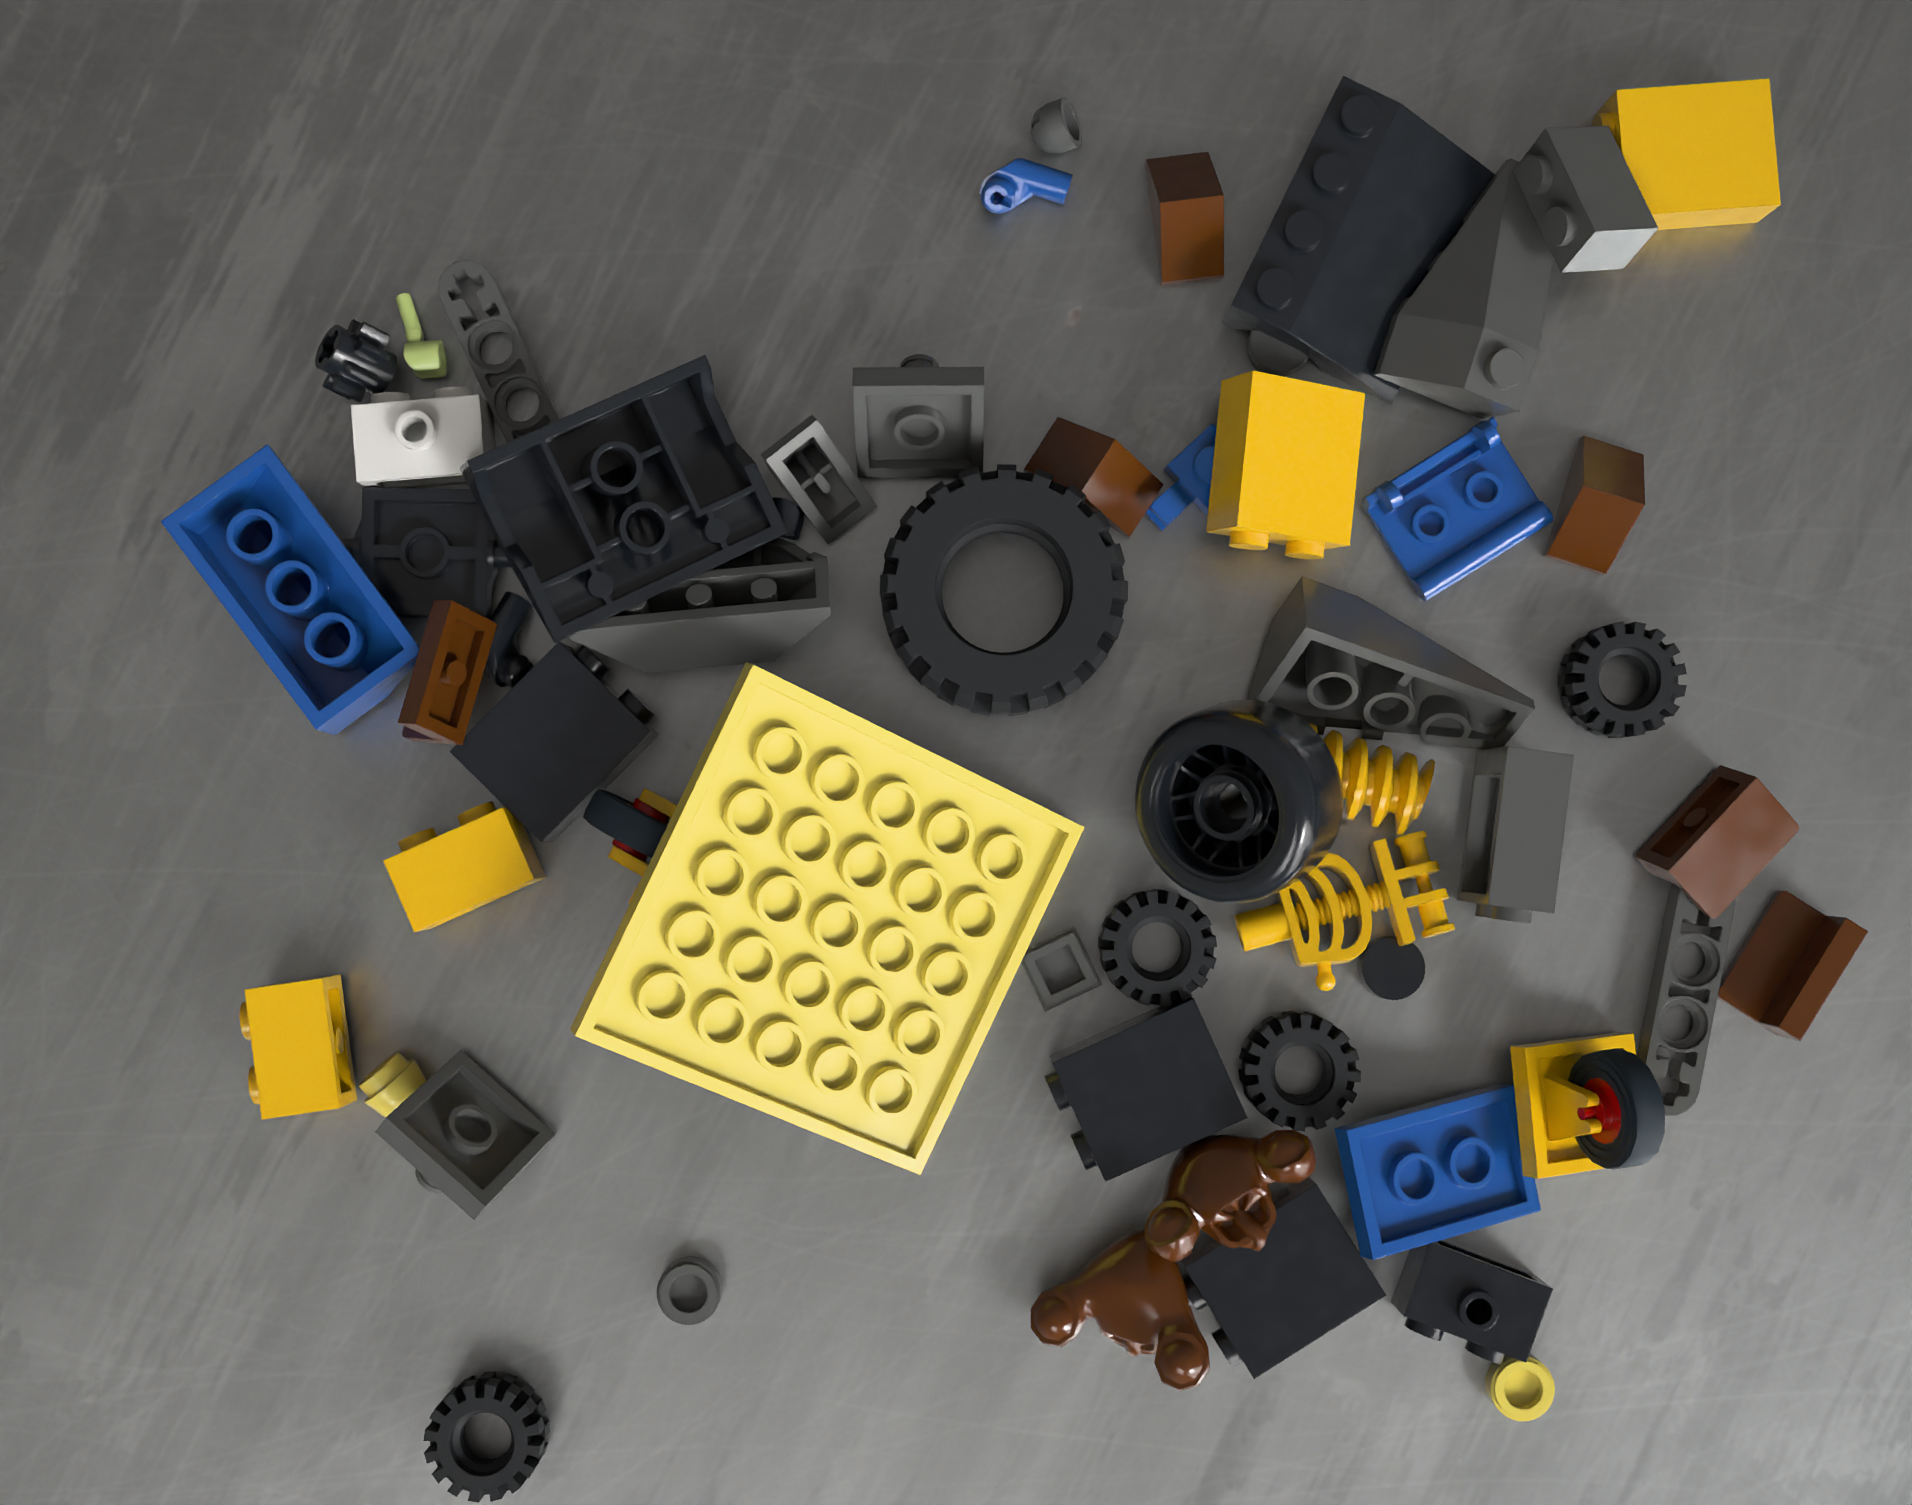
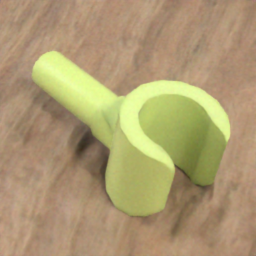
M409 293L397 295L395 300L406 331L407 342L404 344L405 361L418 378L445 377L448 372V364L443 341H424V335L411 295Z

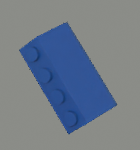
M268 444L160 521L316 730L333 735L338 734L387 698L414 667L420 645Z

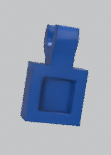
M1213 423L1164 468V471L1175 484L1159 496L1145 513L1161 532L1193 502L1206 516L1208 515L1217 428Z

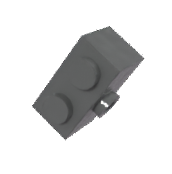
M1608 126L1545 128L1513 170L1561 273L1624 269L1658 229Z

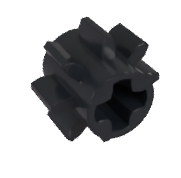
M354 319L351 320L348 330L340 325H334L323 337L315 358L316 367L328 373L322 386L348 400L353 399L359 403L362 402L365 392L371 395L383 393L390 384L397 367L396 354L385 349L391 336L364 321L360 323Z

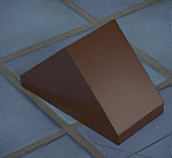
M1209 152L1146 159L1145 167L1161 285L1223 278L1224 193Z
M1060 417L1056 418L1024 468V472L1034 474L1036 468L1054 474L1053 481L1067 489L1071 484L1087 495L1085 503L1095 513L1101 510L1111 524V528L1127 538L1131 536L1164 485L1116 439Z
M1587 436L1580 437L1545 548L1544 557L1600 575L1607 574L1645 506L1644 454Z

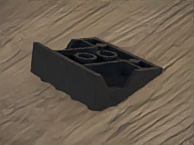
M1343 76L1222 323L1234 329L1260 331L1306 353L1322 372L1391 405L1401 386L1375 376L1374 372L1393 314L1405 298L1412 296L1429 272L1428 266L1438 252L1445 250L1464 224L1463 218L1495 174L1403 104Z
M706 355L467 460L459 467L489 529L554 643L788 533L756 462L737 443L714 393L711 366Z

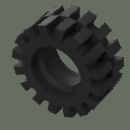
M1624 621L1591 630L1586 636L1580 637L1570 646L1574 648L1573 651L1564 654L1560 665L1566 667L1565 674L1558 675L1557 687L1565 686L1566 696L1560 697L1563 707L1571 706L1575 712L1570 718L1577 725L1586 724L1589 726L1587 732L1596 736L1608 735V738L1644 735L1647 731L1657 730L1665 725L1663 719L1675 715L1680 706L1674 704L1676 698L1685 696L1687 685L1678 684V676L1687 674L1685 663L1676 665L1673 656L1680 653L1675 643L1665 645L1661 641L1666 634L1657 628L1649 631L1646 630L1645 623L1635 621L1624 624ZM1614 656L1630 658L1640 667L1643 673L1644 685L1642 692L1635 701L1628 705H1619L1611 702L1602 693L1599 685V674L1602 666Z
M1166 890L1139 891L1131 894L1132 896L1125 900H1120L1114 906L1111 914L1105 917L1101 925L1103 926L1101 937L1098 936V948L1100 949L1101 957L1099 959L1111 983L1128 998L1148 1006L1150 1004L1161 1007L1172 1006V1002L1178 1000L1184 1002L1193 996L1191 993L1198 987L1202 989L1208 981L1206 976L1210 968L1214 969L1217 959L1213 957L1214 947H1217L1216 936L1212 934L1210 928L1212 924L1207 915L1203 914L1198 908L1199 906L1190 899ZM1153 922H1162L1170 925L1178 933L1181 940V953L1177 962L1171 968L1162 972H1150L1141 968L1132 952V943L1136 933L1143 926Z
M1293 1010L1284 1011L1281 1016H1269L1262 1020L1264 1025L1257 1031L1252 1029L1247 1036L1250 1041L1246 1049L1241 1048L1239 1059L1242 1060V1069H1238L1239 1080L1244 1085V1093L1248 1100L1272 1123L1282 1128L1283 1126L1290 1127L1295 1131L1305 1132V1127H1313L1318 1130L1327 1127L1325 1121L1330 1118L1340 1119L1345 1114L1342 1110L1347 1101L1353 1104L1357 1093L1353 1091L1355 1082H1361V1071L1356 1068L1355 1062L1360 1059L1356 1049L1351 1047L1348 1042L1350 1038L1343 1030L1333 1025L1332 1022L1305 1011L1304 1013H1297ZM1293 1046L1312 1048L1319 1055L1323 1065V1073L1318 1085L1310 1092L1300 1095L1290 1094L1282 1090L1275 1077V1065L1279 1056Z
M496 1371L484 1372L479 1379H475L474 1375L464 1379L447 1394L429 1418L432 1422L425 1429L423 1440L430 1441V1446L424 1452L426 1463L436 1462L438 1467L432 1473L438 1484L445 1477L448 1478L453 1484L447 1492L456 1497L462 1490L470 1492L468 1501L479 1503L484 1495L489 1494L490 1502L502 1499L508 1490L513 1494L522 1487L527 1478H530L545 1454L548 1442H545V1438L550 1432V1420L543 1421L542 1415L547 1410L542 1399L535 1403L530 1397L535 1391L532 1386L526 1383L521 1389L514 1384L517 1376L508 1373L502 1379H495ZM480 1413H491L499 1416L506 1422L511 1432V1445L506 1454L496 1459H483L474 1455L469 1450L464 1439V1429L466 1422L472 1416Z

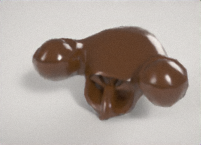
M1276 1130L1261 1138L1238 1134H1212L1184 1146L1172 1161L1165 1183L1162 1202L1150 1212L1144 1225L1147 1247L1159 1257L1173 1262L1180 1261L1191 1254L1201 1229L1225 1247H1243L1260 1251L1266 1244L1267 1236L1277 1216L1269 1184L1274 1182L1301 1183L1312 1175L1315 1170L1316 1158L1311 1140L1306 1135L1295 1130Z
M1144 1229L1133 1231L1119 1238L1096 1255L1076 1276L1042 1291L1031 1307V1329L1044 1345L1062 1348L1076 1338L1087 1319L1092 1318L1095 1319L1099 1326L1100 1333L1125 1348L1129 1356L1137 1357L1140 1353H1156L1154 1364L1161 1382L1178 1391L1200 1386L1210 1370L1209 1348L1194 1318L1177 1261L1173 1262L1159 1257L1150 1250L1146 1244Z

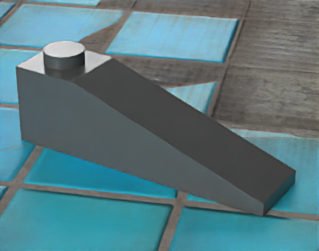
M1512 158L1502 164L1463 218L1464 224L1445 250L1438 252L1428 266L1429 272L1412 296L1404 299L1393 314L1374 375L1480 419L1520 411L1540 348L1553 255L1513 172L1519 161Z
M1303 576L1271 621L1247 700L1269 702L1293 712L1306 723L1315 724L1318 735H1324L1325 727L1361 730L1362 739L1383 740L1384 732L1420 735L1425 744L1477 749L1504 747L1535 710L1533 699L1364 599Z

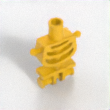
M1426 831L1410 833L1393 840L1395 846L1400 847L1406 867L1398 870L1394 868L1386 838L1372 842L1369 850L1379 884L1374 882L1373 886L1367 884L1365 888L1358 873L1345 859L1337 854L1328 853L1309 874L1303 877L1315 887L1321 900L1319 898H1316L1315 901L1311 900L1307 889L1299 880L1276 893L1278 903L1234 914V921L1243 951L1289 940L1296 965L1300 967L1317 966L1316 986L1322 991H1329L1336 983L1331 965L1350 962L1366 949L1372 931V910L1377 912L1378 908L1380 910H1384L1385 907L1387 908L1399 946L1411 944L1416 940L1407 912L1410 909L1418 908L1424 931L1421 932L1422 938L1455 930L1454 923H1449L1443 900L1449 898L1446 888L1433 890L1429 875L1440 871L1437 860H1430L1424 841L1427 838ZM1320 870H1330L1338 875L1348 888L1347 893L1345 891H1342L1341 895L1335 893L1331 882ZM1415 879L1419 894L1403 898L1399 883ZM1290 894L1294 897L1296 901L1295 907L1292 903ZM1354 915L1358 920L1356 939L1352 946L1342 949L1341 945L1344 937L1343 921L1346 920V917L1351 919ZM1328 922L1330 929L1328 949L1319 951L1320 924L1325 926ZM1301 929L1306 932V943L1303 941Z

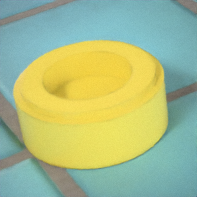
M1530 1354L1526 1363L1505 1355L1502 1364L1493 1362L1486 1374L1485 1387L1490 1401L1503 1415L1512 1420H1534L1543 1415L1552 1404L1555 1394L1553 1377L1546 1366Z

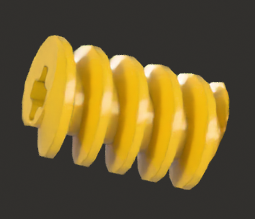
M1309 723V725L1318 733L1317 726L1315 724ZM1330 731L1323 741L1329 748L1339 770L1343 799H1346L1347 819L1353 820L1361 808L1367 805L1370 806L1371 826L1378 828L1389 812L1394 813L1396 833L1403 835L1411 822L1418 818L1431 786L1435 761L1433 759L1427 761L1418 772L1417 757L1413 753L1405 752L1393 765L1392 749L1386 745L1378 746L1368 759L1367 742L1359 737L1353 739L1343 752L1342 734L1339 731Z

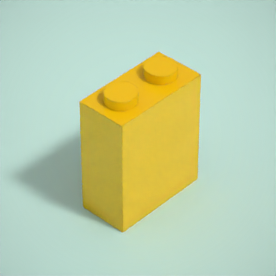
M1770 79L1616 90L1598 110V113L1594 115L1592 126L1609 127L1658 226L1657 230L1757 223L1781 205Z
M1250 371L1221 380L1206 532L1230 536L1229 546L1239 549L1266 550L1268 549V543L1285 545V555L1299 559H1323L1325 549L1350 546L1365 393L1258 371Z

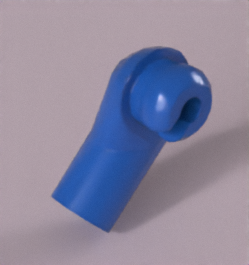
M1024 158L1014 159L990 173L983 180L980 186L982 205L986 210L995 214L1008 212L1032 196L1064 205L1073 174Z

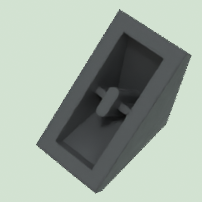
M810 415L761 454L768 470L827 544L831 543L877 507L872 497L813 415Z

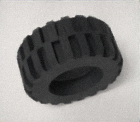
M997 464L996 471L982 473L979 472L978 467L959 472V479L946 485L940 481L926 491V498L916 507L911 505L900 519V528L895 537H890L884 553L883 573L880 575V597L884 622L890 641L909 673L921 685L926 686L935 693L937 698L952 706L955 704L971 710V713L988 716L990 714H1008V716L1027 714L1029 711L1054 705L1075 690H1078L1108 657V653L1117 640L1122 628L1124 605L1128 601V581H1124L1123 574L1125 558L1120 543L1115 544L1109 533L1111 524L1102 511L1099 510L1095 513L1085 503L1087 495L1071 484L1067 489L1053 481L1054 474L1037 468L1034 474L1016 471L1017 465ZM1010 533L1034 541L1054 560L1063 583V604L1055 625L1037 643L1014 652H992L971 644L952 626L943 605V580L952 559L968 543L989 534Z

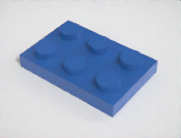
M1500 1083L1334 1128L1361 1257L1376 1260L1541 1211L1535 1178L1523 1176L1514 1084Z

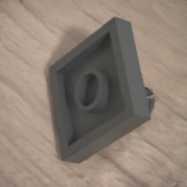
M915 354L905 358L901 362L900 367L853 368L852 392L857 477H959V472L978 467L980 473L983 472L984 367H939V363L933 357Z
M462 1050L392 1111L375 1131L416 1168L415 1174L422 1187L431 1192L444 1193L473 1220L495 1200L556 1135Z

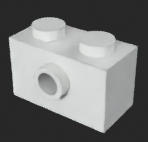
M468 387L439 388L434 390V398L410 400V395L407 393L383 392L371 395V403L351 405L356 482L365 487L424 488L467 484L459 467L467 460L496 448L493 412L488 402L479 394L473 395V389Z

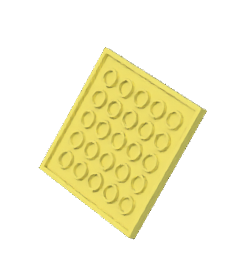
M746 662L570 1030L574 1036L921 1175L1085 827L768 671Z

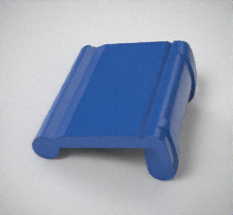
M1494 417L1474 425L1463 436L1391 481H1385L1378 485L1370 494L1362 499V507L1365 513L1370 518L1403 573L1413 585L1418 596L1425 602L1554 521L1550 509L1543 501L1537 498L1502 443L1496 429L1498 424Z

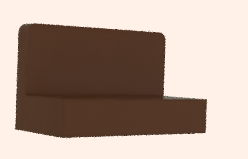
M452 600L433 601L398 719V723L404 726L402 731L404 738L413 742L463 745L497 623Z
M1720 765L1635 855V858L1649 873L1676 884L1704 915L1715 919L1720 916L1799 831V825L1757 777Z
M1778 890L1770 899L1721 978L1717 998L1773 1034L1801 1041L1868 931L1847 917L1824 915L1788 891Z

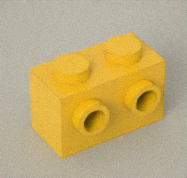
M493 801L471 808L457 816L460 827L437 836L434 827L415 833L398 842L401 853L383 860L414 932L432 929L546 878L523 824L507 808L502 807L496 810Z
M341 974L244 989L246 1002H243L240 1006V1027L244 1038L251 1040L254 1066H251L249 1069L248 1088L253 1103L260 1105L261 1120L339 1109L357 1101Z

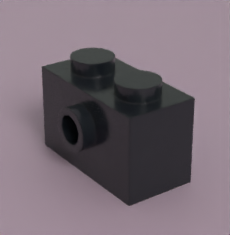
M1440 1240L1410 1249L1391 1303L1404 1317H1407L1404 1326L1420 1335L1441 1341L1444 1332L1467 1340L1465 1349L1488 1361L1502 1364L1504 1356L1507 1355L1526 1363L1553 1288L1536 1275Z

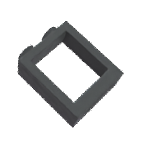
M1513 746L1476 751L1457 896L1458 901L1476 903L1475 916L1531 924L1533 911L1554 914L1574 755Z

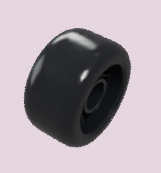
M1259 700L1227 701L1179 719L1165 729L1150 746L1142 761L1136 781V820L1143 842L1155 863L1173 882L1183 889L1204 899L1219 903L1239 904L1257 901L1269 897L1305 877L1330 851L1339 832L1342 820L1343 790L1336 762L1323 739L1308 723L1293 712L1281 706Z

